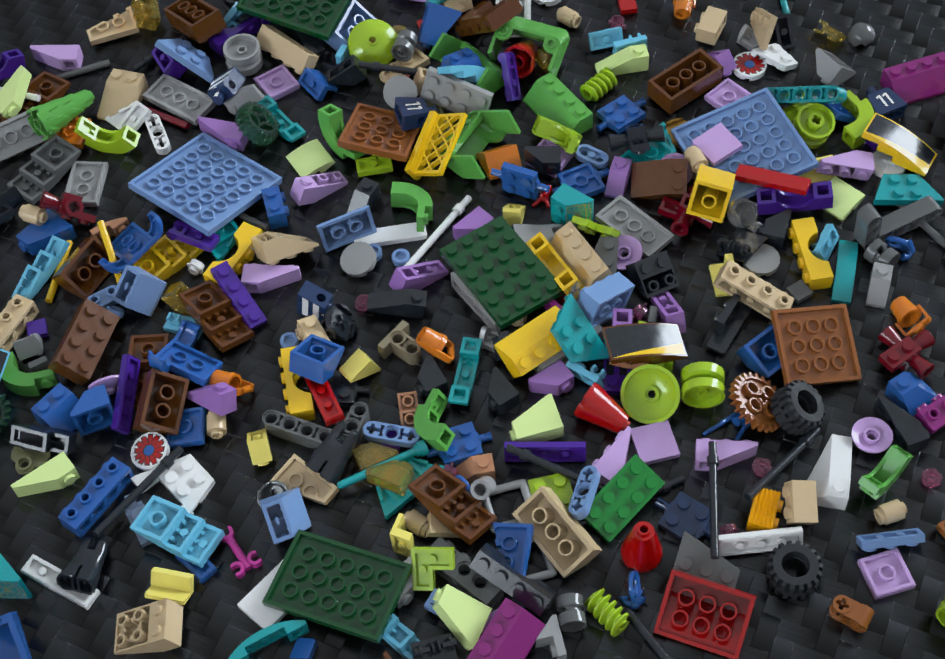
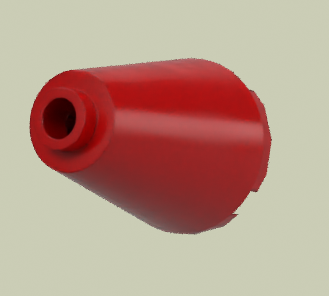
M525 40L508 47L504 52H514L518 78H525L531 74L535 67L537 55L536 43L532 40Z
M596 382L589 388L573 414L577 418L619 433L621 430L624 431L631 423L628 421L630 416Z
M646 521L636 523L621 545L620 552L624 564L628 568L631 567L640 573L655 569L663 556V549L653 525Z

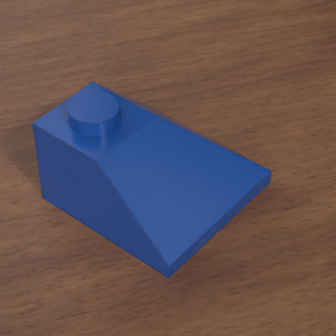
M902 372L888 381L884 393L894 404L912 416L917 413L916 409L924 403L928 406L932 403L931 399L937 396L923 380H920L915 372Z

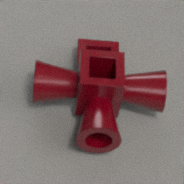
M693 186L688 188L687 194L684 193L681 202L664 196L658 209V214L675 220L670 226L671 231L675 235H687L689 225L692 226L694 220H697L709 229L713 225L714 221L686 213Z
M46 191L41 196L39 208L55 209L56 213L61 215L60 218L70 221L72 218L79 219L78 223L88 226L89 223H95L97 216L83 212V197L62 192L60 198Z
M892 325L880 333L878 340L891 348L879 355L878 360L891 373L898 368L905 371L911 366L920 380H922L933 371L935 365L920 357L923 349L935 344V339L928 330L922 329L913 339L909 336L901 339Z

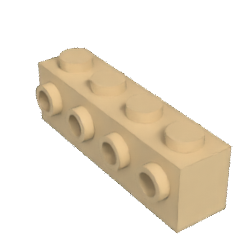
M262 24L256 37L261 50L270 52L273 58L282 60L285 66L294 68V72L299 75L303 73L305 67L314 69L319 58L318 55L274 26Z
M728 260L720 268L713 283V286L730 296L734 293L740 295V302L771 319L770 312L772 310L790 309L794 298L786 292L779 290L771 283L762 280L754 273L747 271L731 260Z
M15 294L8 301L7 306L0 313V349L10 351L13 347V341L18 340L27 329L26 322L33 321L37 316L39 310L33 300Z

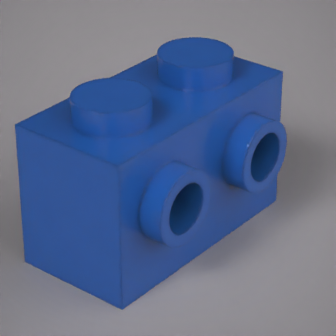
M278 185L261 189L271 230L289 226L287 216H290L288 205L284 206L283 204L286 202L284 192H280Z

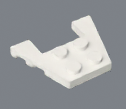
M189 454L176 459L174 465L169 470L166 469L144 492L160 481L188 513L194 514L193 511L197 505L202 503L215 485V480ZM154 469L133 476L131 480L137 487Z

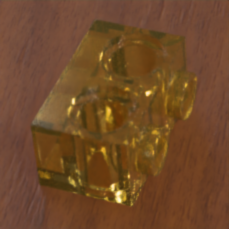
M132 0L131 8L134 11L133 18L136 21V26L156 31L161 20L157 0Z

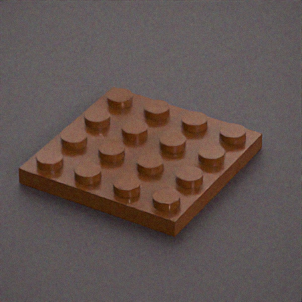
M358 103L338 139L337 147L406 162L422 127L402 131L393 110Z
M846 304L778 309L770 312L785 385L795 380H804L807 384L810 383L811 385L860 381L862 379Z

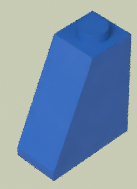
M428 2L418 34L420 46L430 49V46L434 47L441 34L447 33L461 16L462 12Z
M47 209L48 218L43 225L38 226L30 223L16 237L19 241L18 246L22 251H28L30 254L36 255L40 249L45 251L52 235L65 241L73 240L77 235L73 225L60 218L50 209Z

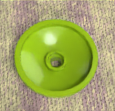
M364 20L358 23L350 32L348 38L349 53L351 56L354 54L363 62L373 63V61L380 62V64L388 65L394 59L391 49L397 37L396 32L388 23L382 20ZM374 38L376 41L374 43H370V39Z
M647 364L633 369L625 377L621 386L620 397L622 405L630 417L640 423L653 424L663 422L674 414L680 402L681 392L677 379L669 370L659 365ZM651 390L656 393L654 398L649 396Z

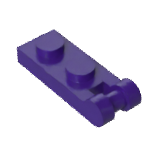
M512 51L499 53L498 61L502 65L506 100L521 99L516 56Z
M176 220L173 228L166 232V236L170 240L176 239L210 253L220 242L219 235L213 233L208 237L189 224Z

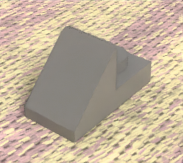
M554 614L537 637L536 648L550 645L553 658L567 659L557 615Z

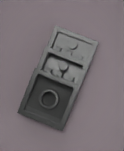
M58 135L53 136L30 154L31 160L19 168L20 174L7 183L8 188L13 185L16 186L24 200L34 205L41 199L44 191L49 192L67 173L80 156L81 150Z

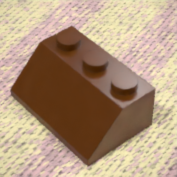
M95 235L85 238L51 278L66 291L85 300L110 273L98 263L102 258L109 261L104 244Z
M154 368L146 373L133 430L143 433L157 432L161 435H178L189 379Z

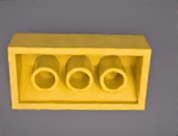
M556 305L493 345L513 379L523 376L562 350L550 331L559 312V308Z

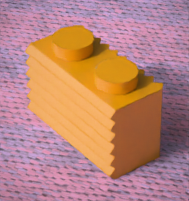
M763 488L754 497L746 530L777 529L779 518H775L776 513H781L784 502L780 500V491L777 492L776 490Z

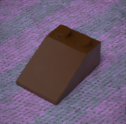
M661 159L632 163L631 199L663 200L665 196L673 200H681L684 193L687 194V159Z

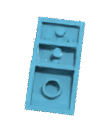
M155 495L151 497L129 527L132 531L157 546L201 568L225 536L223 530L207 524L203 518L188 513L184 507Z

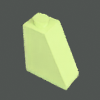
M552 393L546 395L512 421V430L509 431L512 442H545L563 437L564 426Z
M446 584L435 592L433 596L435 602L432 608L464 649L470 651L478 642L492 608Z

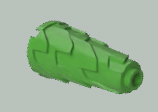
M85 89L74 94L71 93L45 104L31 107L26 112V115L31 114L27 119L37 136L43 135L42 140L47 141L60 132V129L65 127L71 120L85 112L84 110L94 103L95 97L90 90L87 91Z

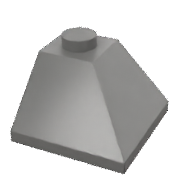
M817 47L815 50L817 75L822 78L820 80L822 83L838 86L855 75L856 72L834 54Z

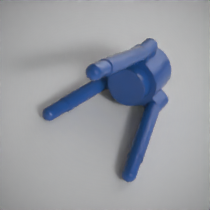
M733 412L719 423L704 431L703 435L706 436L727 422L732 421L735 426H742L734 440L739 441L751 424L745 425V419H739L741 414Z

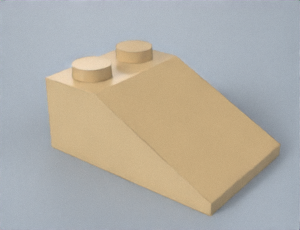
M113 68L106 80L97 118L105 120L107 116L112 117L119 113L118 110L128 107L135 101L141 103L143 100L142 94L149 89L145 75Z

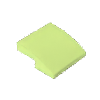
M318 139L301 145L286 156L300 177L315 175L318 171L324 173L335 163Z
M835 176L830 180L833 189V208L823 210L843 222L850 212L858 207L866 195Z

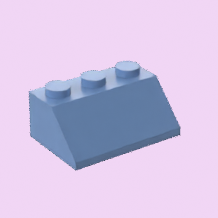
M351 0L329 41H324L334 50L338 51L342 44L348 45L350 32L358 23L376 18L356 0Z
M369 205L316 225L318 235L326 252L377 232Z
M617 272L613 275H608L601 281H596L589 287H584L579 292L580 297L577 303L594 328L612 319L613 308H625L635 285L620 272Z

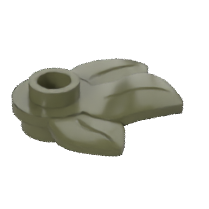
M17 446L13 448L11 453V459L16 463L15 469L20 475L29 474L35 468L46 463L51 457L50 451L41 452L29 448L22 449Z

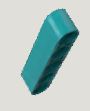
M834 85L768 87V90L773 94L779 105H806L808 103L840 104L847 99V91Z

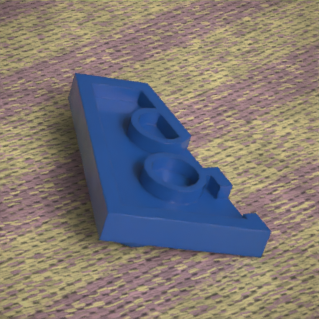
M493 522L496 535L495 543L498 551L504 554L506 562L516 572L526 577L534 526L524 523Z

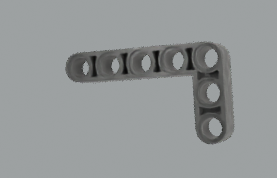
M926 196L884 217L880 216L872 204H866L857 212L854 238L866 251L875 239L880 238L885 242V238L888 236L898 237L922 226L924 223L938 218L942 214L943 209L932 196Z
M364 402L354 403L344 420L348 426L342 437L346 439L352 429L359 432L358 440L350 457L354 454L364 434L363 426L370 421L369 409ZM272 409L264 412L262 416L264 427L270 435L314 450L332 430Z

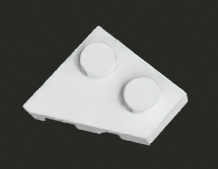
M777 43L769 44L767 51L761 50L758 47L751 52L753 57L760 55L766 58L765 63L773 65L784 72L795 69L798 65V62Z
M135 101L128 107L118 110L119 113L112 117L107 116L105 120L118 130L128 125L137 131L152 111L139 101Z

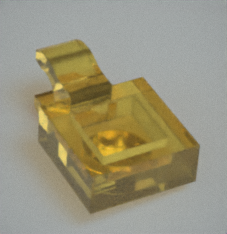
M823 20L819 21L823 24V28L821 30L818 28L814 29L820 34L827 33V38L833 42L837 40L843 42L847 37Z

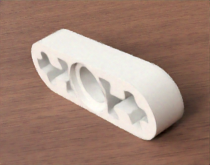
M150 114L145 120V124L152 143L159 155H166L171 151L169 139L159 115ZM157 132H162L160 136H153Z

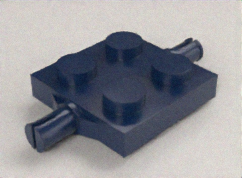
M682 491L670 503L660 498L656 500L655 506L664 510V515L658 522L660 528L682 540L684 530L697 540L704 536L710 538V508Z

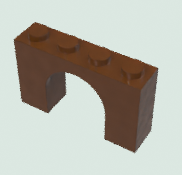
M490 0L483 1L456 20L454 23L455 30L461 37L494 32L522 12L523 8L519 0H502L495 6L492 5Z

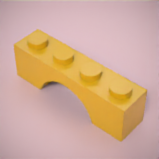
M814 218L791 220L787 233L789 239H792L793 252L798 257V267L803 272V282L811 290L831 288L834 275L829 261L818 259L809 250V247L816 243L818 235Z
M243 222L234 233L236 245L238 246L237 252L227 260L213 261L203 273L205 282L211 280L222 291L211 275L210 269L225 261L228 262L237 276L241 274L244 264L251 261L255 254L251 237L263 233L262 229Z
M539 232L526 242L527 246L555 277L554 280L566 295L572 294L574 298L578 297L579 292L584 286L544 235Z
M296 346L280 349L281 356L278 357L280 368L284 370L280 375L282 384H286V389H283L285 401L288 400L289 404L285 405L286 414L306 421L316 420L311 393L298 389L296 382L300 376L289 371L290 351Z

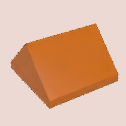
M517 144L503 145L476 153L475 155L490 180L499 178L490 173L492 168L501 170L504 162L522 167Z

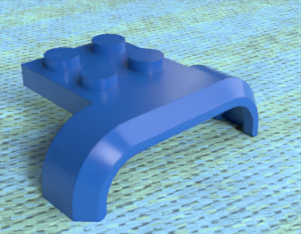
M152 210L147 214L151 222L148 232L132 222L111 242L115 255L119 260L109 262L102 258L98 263L108 272L114 274L123 273L126 265L133 266L162 236L163 223L161 218Z
M189 320L181 321L176 336L156 355L152 351H148L150 367L163 372L171 371L201 386H205L209 382L215 370L222 369L223 362L193 349L201 326Z

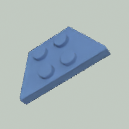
M181 38L157 40L154 45L155 47L211 83L214 78L210 58L203 51L197 50L190 42Z

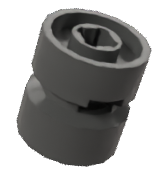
M400 30L391 49L393 57L402 62L409 61L417 46L418 36L411 30Z
M877 238L868 246L863 257L872 264L877 262L893 265L894 267L900 258V253L892 247L888 248V244Z
M566 593L555 599L561 631L577 632L587 627L586 614L583 611L584 601L581 594Z

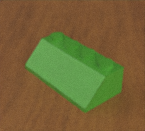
M551 72L537 79L523 99V102L537 116L540 115L556 121L579 134L593 127V113Z

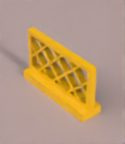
M429 111L404 169L414 180H420L421 176H443L468 115L466 113L438 114L436 111ZM459 119V122L453 126V123ZM449 126L451 127L448 131L443 133V131L446 128H448ZM453 134V136L447 141L446 138ZM443 141L445 142L443 145L437 148V145H439ZM447 148L446 152L443 155H440V153ZM438 156V158L434 162H430L432 159ZM440 164L439 169L434 170V168Z

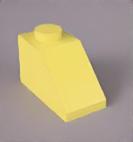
M266 429L247 433V445L252 464L265 466L269 464V461H273Z

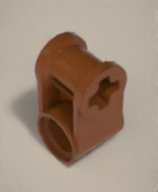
M845 595L836 596L829 607L831 618L860 633L867 631L874 615L871 607Z

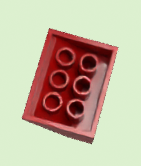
M672 569L653 633L731 659H738L757 595Z

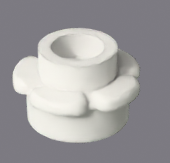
M192 259L190 263H187L188 271L191 274H203L205 266L202 262Z

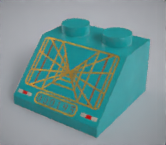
M565 183L551 196V220L555 224H562L564 226L572 220L573 215L593 221L594 199Z
M0 553V598L31 599L33 595Z

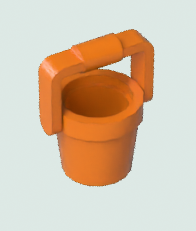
M673 0L674 16L682 20L689 18L692 9L696 6V0Z
M905 296L896 298L890 304V309L897 319L895 325L905 337H913L931 322V317L920 304L915 306ZM923 313L926 316V318L917 323L920 320ZM916 324L907 333L903 330V328H908Z
M426 326L421 329L415 342L430 353L432 357H437L450 364L455 358L454 343L447 339V336L443 333L436 332ZM445 346L448 348L447 354L442 352Z
M215 370L209 380L210 385L224 382L236 388V396L247 394L254 390L253 383L243 380L235 372Z

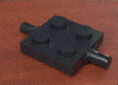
M335 371L333 376L328 379L340 407H351L355 403L358 394H370V386H358V380L350 383L339 371ZM303 385V391L311 393L308 385Z

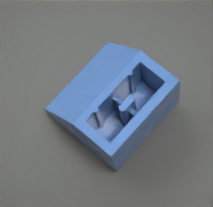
M126 265L111 299L126 308L152 317L167 283L138 266Z
M299 487L259 501L274 544L295 537L299 529L304 531L312 526Z

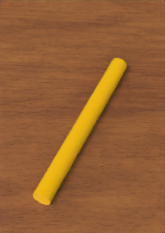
M103 220L98 221L97 226L109 261L116 262L117 258ZM122 273L114 274L117 284Z
M66 240L70 245L56 267L55 273L68 259L73 245L71 240ZM54 279L51 281L45 298L47 303H52L58 287V283Z

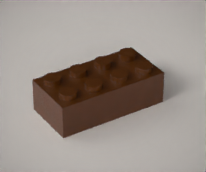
M177 0L163 9L172 27L199 44L206 42L214 34L221 33L222 29L227 27L219 9L204 0Z
M699 48L648 80L647 95L671 115L722 82L724 67Z
M86 298L78 306L48 368L83 386L90 380L120 317Z

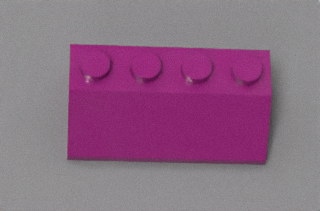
M945 51L883 69L880 85L882 88H890L907 104L944 94Z
M505 598L467 659H525L545 624L518 604Z

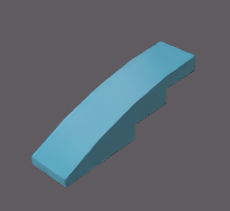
M476 65L437 67L438 74H451L457 78H464V81L469 83L478 82L486 69Z
M52 235L45 251L40 249L33 265H27L12 298L15 294L32 300L51 277L70 243Z
M392 614L382 638L404 658L413 659L410 643L420 640L413 631L399 621L396 615Z

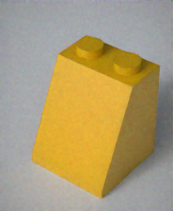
M700 164L686 213L722 223L731 197L736 174Z

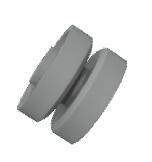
M242 33L236 34L225 41L223 53L228 70L235 66L246 77L257 73L262 68L263 57L259 41L251 34Z

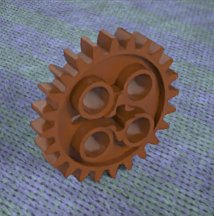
M744 372L733 380L730 384L731 388L728 390L732 393L729 395V398L734 400L730 404L736 406L734 412L741 414L739 419L744 418L745 425L750 423L751 428L755 429L757 427L759 432L764 430L765 433H768L769 431L777 430L781 425L776 422L770 405L772 403L771 397L776 392V386L772 387L770 380L766 382L764 376L759 378L757 373L752 375L751 372L747 374Z

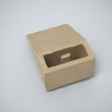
M269 231L251 237L257 258L269 265L278 264L284 258H294L300 252H311L314 250V247L319 246L317 242L307 237Z
M165 598L118 613L114 654L165 652L181 647L183 606Z

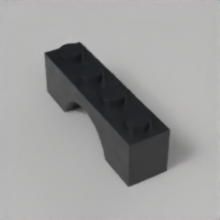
M488 543L478 551L469 565L471 569L538 616H541L557 593L541 580H533L516 572L506 562L504 554Z

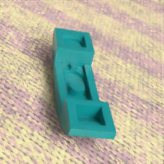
M268 94L255 104V107L266 122L285 140L293 143L307 134L297 122L293 123L278 108L277 103Z
M839 240L831 302L851 304L858 242Z
M463 337L459 352L460 358L454 383L451 385L448 403L468 406L477 375L482 339Z
M290 620L268 626L242 642L228 659H250L248 655L286 635L290 642L310 632L305 620Z

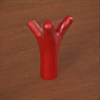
M551 185L549 192L543 191L537 201L532 204L533 207L541 202H545L547 208L550 207L549 194L552 190Z

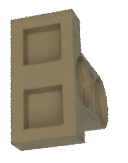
M402 320L378 344L379 356L386 359L391 353H394L410 365L420 363L422 360L421 347L415 342V339L409 336V323Z

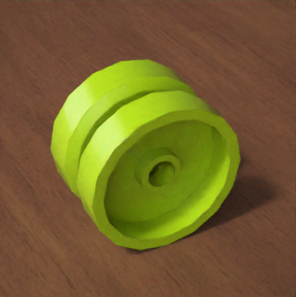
M819 103L804 105L792 121L793 126L809 149H816L822 146L833 132L836 123L831 110Z
M695 362L685 366L681 370L682 401L688 406L695 408H710L721 404L725 400V373L723 368L711 362Z

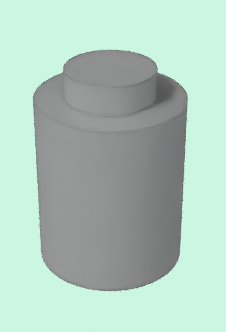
M482 476L471 484L470 492L475 499L484 500L496 491V482L490 476Z

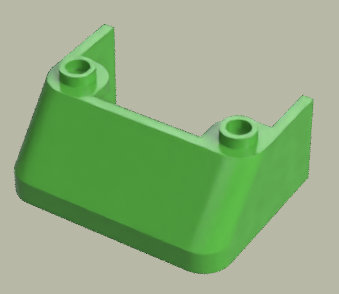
M515 16L495 30L487 52L491 61L496 63L503 42L510 39L512 34L543 42L544 50L553 55L548 71L557 76L570 40L569 34L565 29Z
M446 33L441 34L428 55L429 57L442 62L443 56L468 47L479 56L482 67L486 68L476 86L495 93L504 86L501 67L469 43Z
M473 110L469 112L447 167L462 178L484 179L485 175L476 161V153L482 152L488 143L501 142L506 134L521 133L509 110ZM451 134L447 138V141L453 136V134ZM447 148L444 151H442L440 155H443L446 152Z

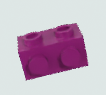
M941 393L932 398V403L928 406L926 403L916 409L917 413L913 416L922 423L923 427L928 429L930 435L945 426V395Z

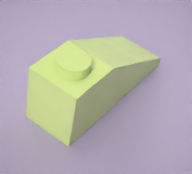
M646 44L628 46L595 63L596 72L599 73L604 67H608L616 76L648 70L649 53Z
M22 65L19 66L0 90V115L6 119L16 116L22 109L32 74Z
M62 452L11 484V487L18 497L63 489L73 484L80 476L69 458Z

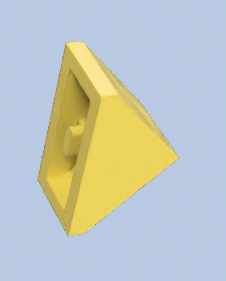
M506 204L503 207V218L510 226L512 224H522L526 205Z
M358 348L340 367L339 372L350 383H353L379 372L381 368Z

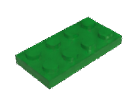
M634 454L595 495L590 512L584 520L609 543L665 482Z

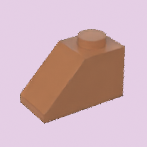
M492 453L471 456L452 469L453 476L461 475L468 481L470 486L482 476H490L496 482Z

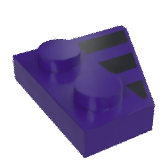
M604 359L606 376L603 379V389L609 395H620L622 383L632 370L609 364V359Z

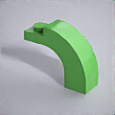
M328 104L318 109L319 125L330 148L342 159L350 157L356 160L364 156L365 154L362 152L337 147L338 139L345 128L343 110L333 104Z
M392 182L391 207L413 210L417 214V232H424L425 224L428 225L429 220H433V202L430 195L417 185L405 182Z
M10 352L1 377L3 384L10 391L22 396H39L40 389L50 388L59 383L56 373L50 369L33 373L19 371L18 361L13 352Z
M433 388L425 404H418L416 408L414 428L417 434L431 448L447 452L455 434L445 423H439V419L448 403V398L439 389Z
M892 445L874 470L861 477L858 482L860 484L859 488L875 500L879 499L898 479L913 456L898 445Z

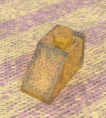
M182 281L171 284L161 299L174 311L192 317L178 297V294L189 290V288Z
M373 442L361 444L352 450L354 460L360 472L399 455L398 450Z
M395 459L368 468L365 472L367 482L401 496L405 495L408 485L415 477L413 466L408 462H400Z

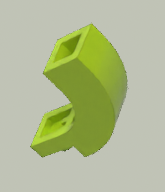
M848 90L847 99L841 105L856 119L844 127L841 139L854 150L865 142L866 139L862 138V134L874 116V110L867 98L860 101L856 95Z
M540 115L537 116L532 128L534 135L558 144L565 152L570 154L576 153L583 137L571 128Z
M84 116L78 119L74 129L75 133L86 139L85 145L101 152L114 154L127 153L135 149L141 135L128 125L119 130H106Z

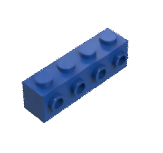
M113 456L109 461L105 462L101 470L88 481L84 489L78 492L74 500L61 511L58 519L63 527L82 538L132 482L131 478L134 474L131 468Z

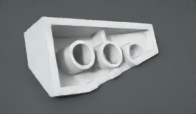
M832 434L813 468L808 480H816L817 506L845 510L849 499L851 481L852 437Z

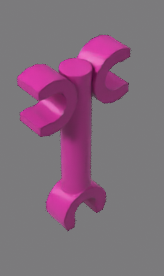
M228 526L227 528L230 533L224 536L221 541L228 543L239 560L233 562L230 567L232 571L237 568L241 569L235 574L237 579H241L245 576L246 571L252 568H259L263 562L261 558L257 561H252L253 558L258 556L255 550L251 551L246 557L234 539L235 533L233 528Z

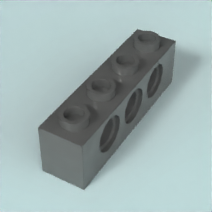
M439 537L430 546L454 547L455 569L435 570V572L457 590L490 608H493L504 596L503 590L469 567L472 562L471 558L466 553H460L456 550L452 542L449 540L445 541ZM463 571L470 572L468 575L465 576L460 574ZM478 584H485V585H486V586L483 587V588H477V587H476V585H478Z

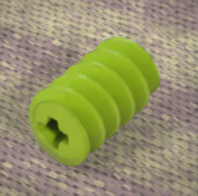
M604 67L594 77H591L589 81L581 85L580 93L585 100L597 102L599 98L603 97V94H607L608 90H612L613 87L617 86L618 82L611 69Z
M602 588L594 592L585 601L584 607H587L589 613H593L595 619H599L598 622L601 625H605L604 628L607 631H611L612 637H616L629 625L630 622L627 621L629 614L621 615L623 607L620 606L615 609L617 601L614 600L609 603L611 595L608 594L603 597L605 589Z

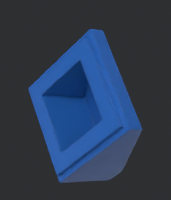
M297 638L290 659H312L318 646L317 641L309 638Z

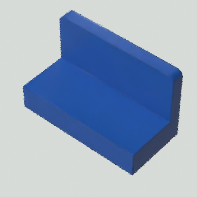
M305 67L298 80V83L317 101H322L328 90L335 92L338 90L334 84L328 83V78L319 70Z

